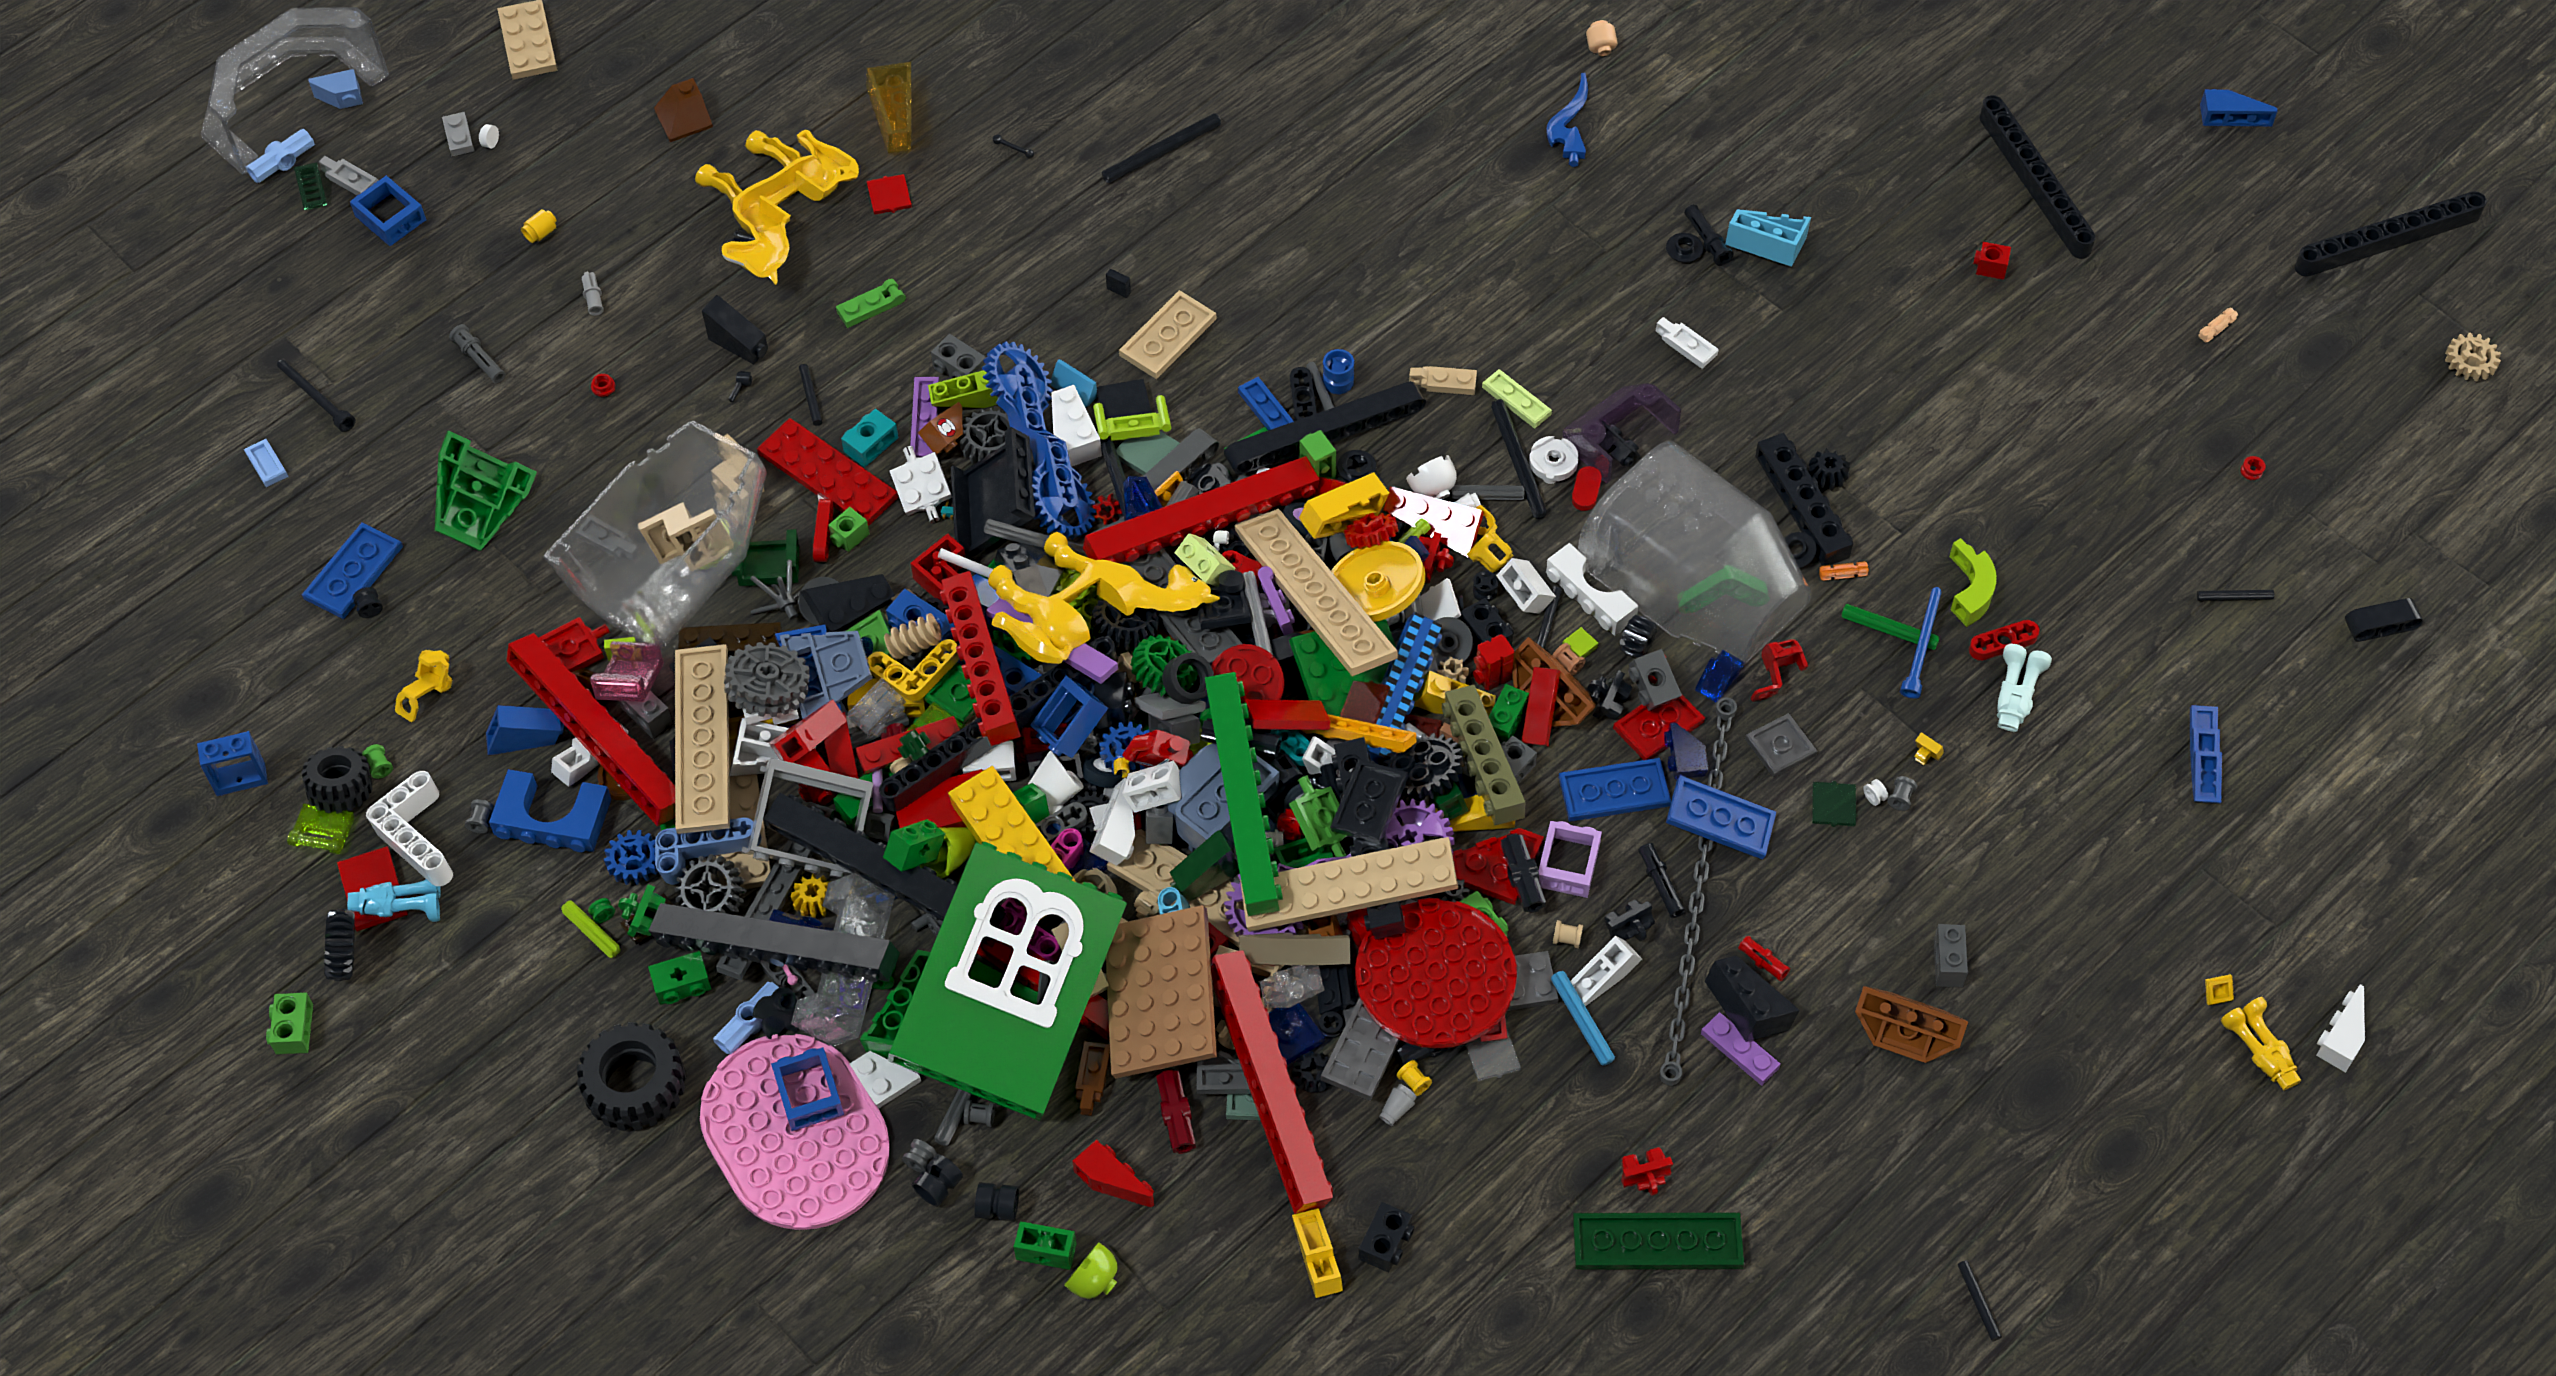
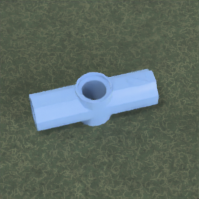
M301 129L282 143L279 141L270 143L265 149V154L246 166V170L256 183H260L279 169L282 171L290 169L294 165L296 157L315 145L314 141L305 129Z
M767 982L749 1001L743 1002L738 1006L736 1015L713 1038L722 1051L726 1054H732L750 1035L761 1031L762 1019L753 1018L752 1020H745V1018L752 1016L754 1006L759 999L764 996H771L779 988L776 984ZM783 996L781 997L780 1003H782L784 1000Z

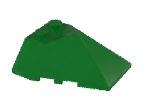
M447 431L438 453L435 531L481 551L499 530L501 524L529 494L537 471L517 462L507 464L469 446L470 440Z

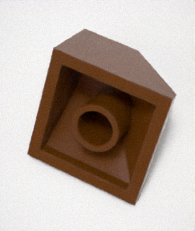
M694 78L671 85L654 107V111L669 142L713 128L701 92Z

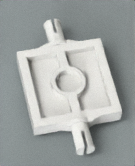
M908 446L909 451L905 447L903 452L908 462L890 470L902 506L907 516L919 511H926L930 523H935L934 518L936 521L940 520L935 507L941 502L952 498L940 462L935 452L921 458H916L913 447Z

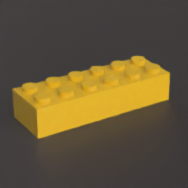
M993 765L948 792L953 808L979 844H982V842L993 844L997 847L996 851L1004 854L1013 852L1020 855L1024 862L1029 864L1038 862L1045 865L1049 872L1054 874L1063 872L1072 877Z

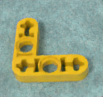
M951 639L941 641L913 671H910L883 652H874L868 656L867 660L872 676L907 700L918 701L958 662L959 656L956 650L958 645ZM876 663H878V664H882V663H883V665L885 666L886 669L883 670L882 667H880L879 665H876V666H875V664H876ZM928 667H937L933 674H925ZM896 672L902 673L900 679L896 681L890 680L892 674Z

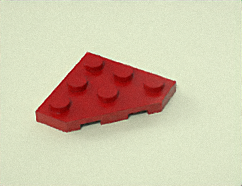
M1522 828L1510 831V834L1517 833L1518 835H1523L1530 858L1535 860L1543 844L1544 836ZM1507 835L1499 838H1489L1463 851L1462 849L1453 851L1456 878L1460 881L1465 880V887L1507 903L1516 904L1519 896L1516 888H1513L1509 881L1507 862L1501 848V840L1506 838Z

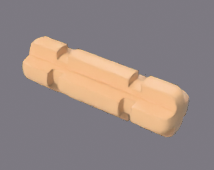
M2227 308L2223 314L2217 316L2208 326L2200 330L2199 338L2204 342H2209L2214 338L2213 336L2218 335L2229 326L2228 324L2233 323L2237 319V311H2234L2233 308Z

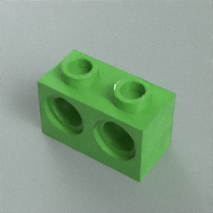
M307 993L274 995V1004H271L269 1007V1017L272 1021L271 1028H268L266 1032L267 1044L271 1045L275 1054L308 1053L313 1003ZM294 1009L293 1012L286 1014L289 1010ZM292 1033L289 1037L283 1038L286 1034Z

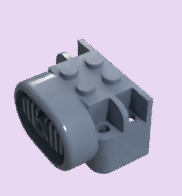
M1209 744L1199 750L1180 769L1181 799L1164 804L1167 806V811L1173 813V825L1176 827L1178 835L1189 844L1191 852L1218 830L1223 834L1231 850L1235 848L1217 744ZM1256 755L1257 763H1252L1253 769H1259L1262 784L1257 786L1258 793H1264V800L1266 802L1279 789V771ZM1261 808L1262 815L1269 814L1266 808Z

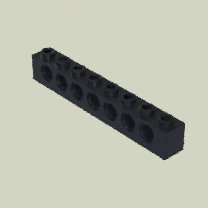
M1364 737L1334 744L1335 755H1331L1334 769L1339 770L1340 777L1336 778L1339 793H1345L1353 774L1349 770L1355 768L1358 759L1371 762L1369 748ZM1386 833L1381 845L1348 836V838H1353L1354 845L1349 846L1352 857L1389 849ZM1400 901L1382 904L1387 905L1382 910H1376L1380 905L1367 907L1368 915L1363 916L1366 930H1372L1375 940L1407 932Z

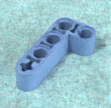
M743 817L730 819L729 829L678 834L676 828L662 830L655 839L656 869L666 883L670 885L678 884L680 882L677 881V878H684L685 876L682 868H686L687 859L699 858V856L707 857L709 854L720 855L741 852L742 847L748 848L754 822L750 818ZM759 834L757 846L761 843V834Z

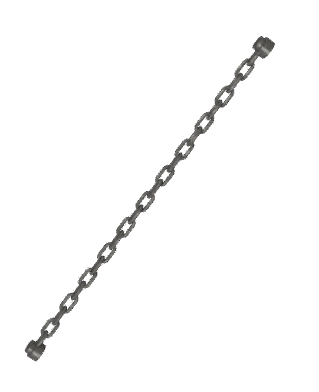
M1728 697L1721 698L1716 705V714L1718 716L1717 729L1721 732L1720 739L1716 740L1713 745L1712 758L1716 761L1715 769L1709 773L1707 784L1718 790L1721 789L1723 773L1719 770L1720 762L1726 758L1728 747L1724 741V733L1730 730L1732 718L1737 710L1736 702ZM1721 720L1727 721L1726 728L1725 724H1722V726H1720ZM1718 744L1720 748L1724 745L1722 757L1721 754H1717L1716 757ZM1713 774L1714 777H1718L1719 774V781L1717 787L1716 784H1713V786H1711ZM1699 836L1698 848L1702 851L1701 860L1696 862L1693 875L1694 880L1697 882V890L1691 894L1689 901V911L1693 914L1692 922L1686 925L1684 942L1688 945L1687 954L1681 957L1679 973L1683 977L1682 986L1676 989L1674 999L1678 1015L1677 1018L1672 1020L1669 1037L1673 1041L1672 1051L1666 1054L1665 1063L1660 1069L1661 1081L1669 1086L1680 1082L1682 1076L1681 1058L1676 1050L1677 1043L1683 1040L1685 1032V1022L1681 1017L1682 1010L1688 1007L1690 990L1686 987L1687 978L1693 975L1695 958L1691 955L1692 946L1696 945L1699 940L1700 927L1696 923L1697 914L1703 911L1705 900L1704 894L1700 891L1701 885L1707 881L1709 864L1705 861L1706 852L1711 851L1713 847L1712 840H1709L1708 848L1706 844L1702 847V836ZM1699 865L1700 868H1704L1705 865L1704 878L1702 875L1697 877ZM1695 895L1696 899H1699V897H1701L1699 910L1697 906H1695L1693 909V901ZM1690 927L1692 931L1696 928L1694 941L1692 937L1688 941ZM1685 958L1686 962H1689L1691 959L1689 973L1687 969H1685L1683 972ZM1680 991L1681 994H1685L1686 991V999L1684 1005L1682 1001L1678 1004ZM1675 1023L1678 1027L1681 1023V1032L1679 1038L1678 1034H1675L1673 1037ZM1670 1056L1672 1059H1675L1676 1056V1062L1669 1061ZM1671 1073V1074H1673L1675 1077H1674V1078H1668V1077L1666 1076V1074Z

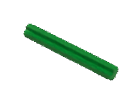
M1846 604L1843 608L1842 617L1918 644L1921 630L1850 604ZM1931 633L1927 648L1936 649L1939 636Z

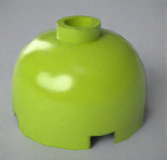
M1100 1242L1097 1243L1064 1286L1081 1298H1096L1102 1292L1107 1295L1117 1283L1113 1279L1117 1272V1261L1114 1255Z

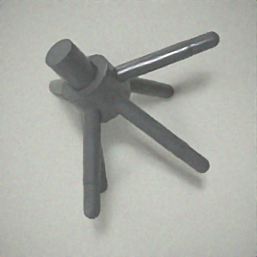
M790 559L787 560V591L782 577L777 578L779 587L776 584H771L775 591L773 592L755 576H751L750 579L776 601V604L751 610V614L780 608L781 611L786 612L790 620L798 617L794 606L796 605L795 600L799 598L800 591L792 595V561Z

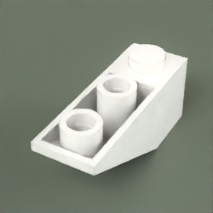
M2361 984L2355 993L2352 991L2348 992L2342 1002V1005L2346 1006L2343 1012L2337 1010L2329 1023L2334 1027L2330 1032L2325 1030L2317 1042L2321 1048L2316 1056L2345 1073L2365 1041L2364 986Z

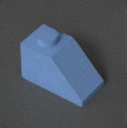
M354 69L309 79L314 97L339 109L363 104Z

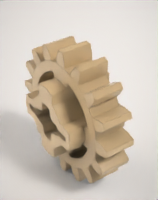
M2468 333L2466 338L2460 334L2457 339L2453 338L2445 353L2447 354L2445 361L2450 363V370H2457L2456 376L2464 374L2465 380H2468L2471 376L2474 381H2478L2481 376L2486 380L2489 375H2494L2501 361L2499 359L2501 352L2495 351L2497 345H2490V338L2482 340L2481 334L2473 337L2472 333Z

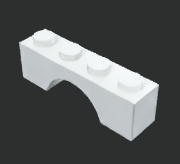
M1568 543L1547 559V576L1552 582H1557L1564 589L1568 597L1574 598L1587 614L1594 616L1603 629L1609 630L1616 636L1625 629L1628 621L1634 615H1637L1638 605L1622 590L1602 592L1592 588L1583 577L1587 558Z

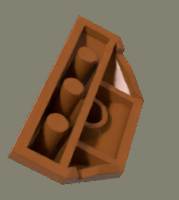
M1527 637L1516 649L1513 659V684L1515 688L1530 693L1534 667L1560 670L1552 727L1579 725L1596 707L1589 692L1555 657L1530 637Z
M1863 986L1855 1010L1874 1046L1924 1063L1960 1048L1968 1024L1967 1020L1945 1010L1892 992Z

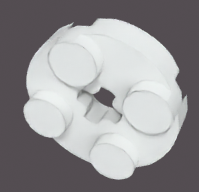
M1554 436L1541 438L1534 443L1529 457L1530 468L1544 482L1554 484L1556 481L1569 478L1577 470L1578 451L1574 444L1567 439H1554ZM1549 456L1553 458L1559 457L1557 462H1552L1549 460Z

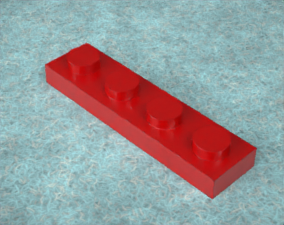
M954 716L915 728L918 734L925 732L931 742L926 745L929 750L959 731ZM912 730L857 747L856 753L864 774L891 766L895 760L903 757L897 749L902 745L899 739Z

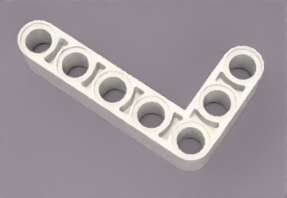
M419 771L370 806L366 812V817L377 835L432 885L443 886L452 880L453 872L443 854L407 823L434 803L439 797V790L429 773Z

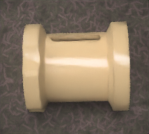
M1557 920L1553 944L1561 942L1574 945L1575 948L1579 949L1583 925L1579 924L1576 927L1562 924L1561 921Z

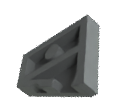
M1220 1051V1053L1217 1052V1057L1197 1061V1094H1251L1239 1059H1234L1231 1055Z

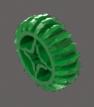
M1160 634L1157 637L1150 635L1147 640L1143 639L1133 652L1130 664L1132 666V674L1136 675V681L1143 682V688L1148 687L1151 689V694L1156 691L1162 697L1164 694H1167L1162 676L1165 666L1170 660L1192 651H1188L1186 645H1181L1178 639L1176 641L1171 640L1169 635L1166 638H1163ZM1182 664L1177 670V680L1179 685L1188 692L1195 684L1198 673L1191 665Z

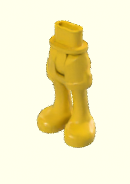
M2258 997L2248 1003L2242 1010L2241 1008H2236L2222 1017L2221 1022L2226 1029L2234 1031L2246 1043L2253 1053L2252 1061L2272 1078V1082H2278L2284 1091L2300 1083L2301 1079L2296 1073L2297 1066L2294 1065L2287 1044L2282 1040L2278 1041L2265 1025L2262 1014L2267 1008V1002L2263 997ZM2246 1023H2248L2256 1032V1034L2263 1042L2264 1046H2262L2261 1043L2254 1037V1035L2247 1027Z

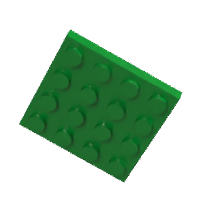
M1387 620L1374 622L1396 648ZM1316 631L1292 637L1289 643L1309 700L1321 701L1329 715L1365 722L1389 662L1351 676Z

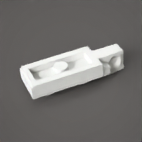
M1664 317L1657 322L1656 332L1662 336L1665 343L1703 369L1717 356L1718 348L1683 323L1672 324Z

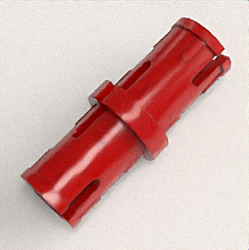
M1750 936L1745 937L1740 943L1738 949L1753 959L1758 968H1764L1779 981H1782L1788 975L1790 968L1773 956V951L1768 948L1764 949L1752 940ZM1756 952H1759L1762 956L1769 960L1772 963V965H1770L1760 956H1758Z

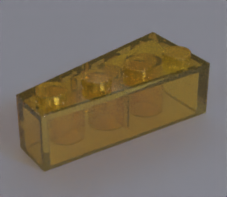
M911 62L867 68L866 88L888 153L911 150Z

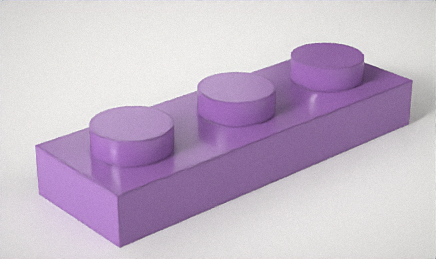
M1720 1012L1701 1030V1035L1761 1086L1780 1068L1781 1064L1753 1040L1745 1042L1735 1025Z

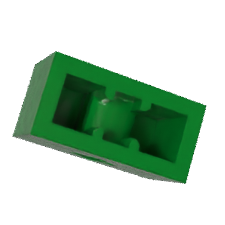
M1505 684L1489 715L1490 722L1500 744L1503 741L1507 742L1514 736L1527 711L1529 699L1528 692Z
M928 819L891 831L883 858L901 872L936 860L946 833Z
M700 951L648 966L660 1005L674 1004L680 999L689 996H700L706 991L712 990Z
M1020 1221L1014 1243L1016 1260L1070 1270L1077 1245L1075 1231Z

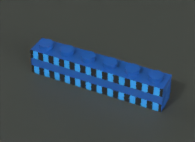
M1414 612L1407 618L1396 645L1398 658L1389 662L1365 722L1401 730L1405 729L1404 718L1406 714L1409 715L1415 704L1412 698L1415 692L1418 693L1424 682V679L1421 678L1423 671L1429 668L1433 657L1430 656L1432 649L1438 646L1442 638V634L1439 633L1442 627L1441 624L1417 612ZM1367 744L1371 761L1379 765L1384 760H1389L1388 753H1395L1391 749L1382 747L1372 748Z

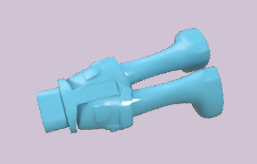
M427 879L399 886H393L392 882H385L365 889L360 888V892H349L347 907L348 910L353 912L360 911L361 915L369 914L380 917H390L394 912L404 910H421L426 913L430 921L437 922L440 921L438 898L441 895L440 886L432 885ZM424 894L423 896L396 899L397 897L406 895Z

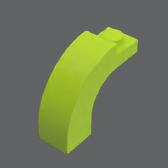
M1960 538L1953 543L1949 557L1968 576L1971 585L1954 596L1951 611L1968 627L1979 620L1990 606L1996 586V570L1986 551L1976 555L1974 549Z

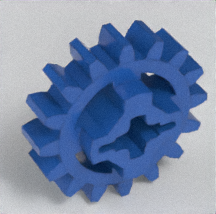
M1120 722L1119 729L1116 730L1110 727V735H1102L1104 742L1099 743L1101 760H1104L1106 769L1112 766L1113 774L1114 760L1123 758L1122 754L1131 740L1137 735H1144L1150 732L1149 729L1143 732L1142 724L1134 728L1132 722H1129L1128 727H1124ZM1111 749H1113L1115 757L1112 756ZM1129 762V771L1135 772L1137 769H1146L1143 765Z
M628 830L625 837L620 833L617 835V842L610 840L609 843L612 849H605L606 858H604V862L609 875H614L617 882L623 878L625 885H628L630 880H634L636 885H638L640 878L648 881L649 873L657 874L655 867V840L652 839L650 833L643 837L641 830H638L636 835H632V832ZM648 850L650 851V857H649V859L647 858V856H648L647 851H648Z

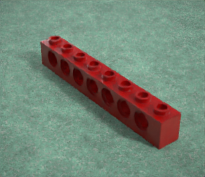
M967 571L941 580L944 590L940 591L944 606L949 605V609H945L949 624L954 623L955 626L950 628L954 641L960 643L956 650L960 661L965 660L966 663L961 666L965 679H970L971 681L970 684H967L971 699L976 698L977 701L972 704L977 718H982V722L978 723L982 737H988L991 746L1021 737L971 572Z

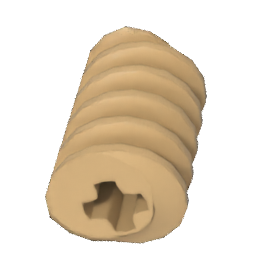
M931 613L926 615V620L923 617H918L917 623L911 620L908 626L901 624L900 631L893 627L891 635L888 633L884 635L886 647L891 656L896 660H900L904 656H910L913 652L918 653L922 649H928L930 646H936L942 638L940 626Z

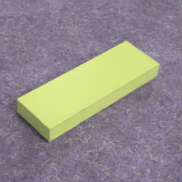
M1500 369L1482 383L1483 389L1497 400H1504L1506 407L1534 429L1552 414V410Z

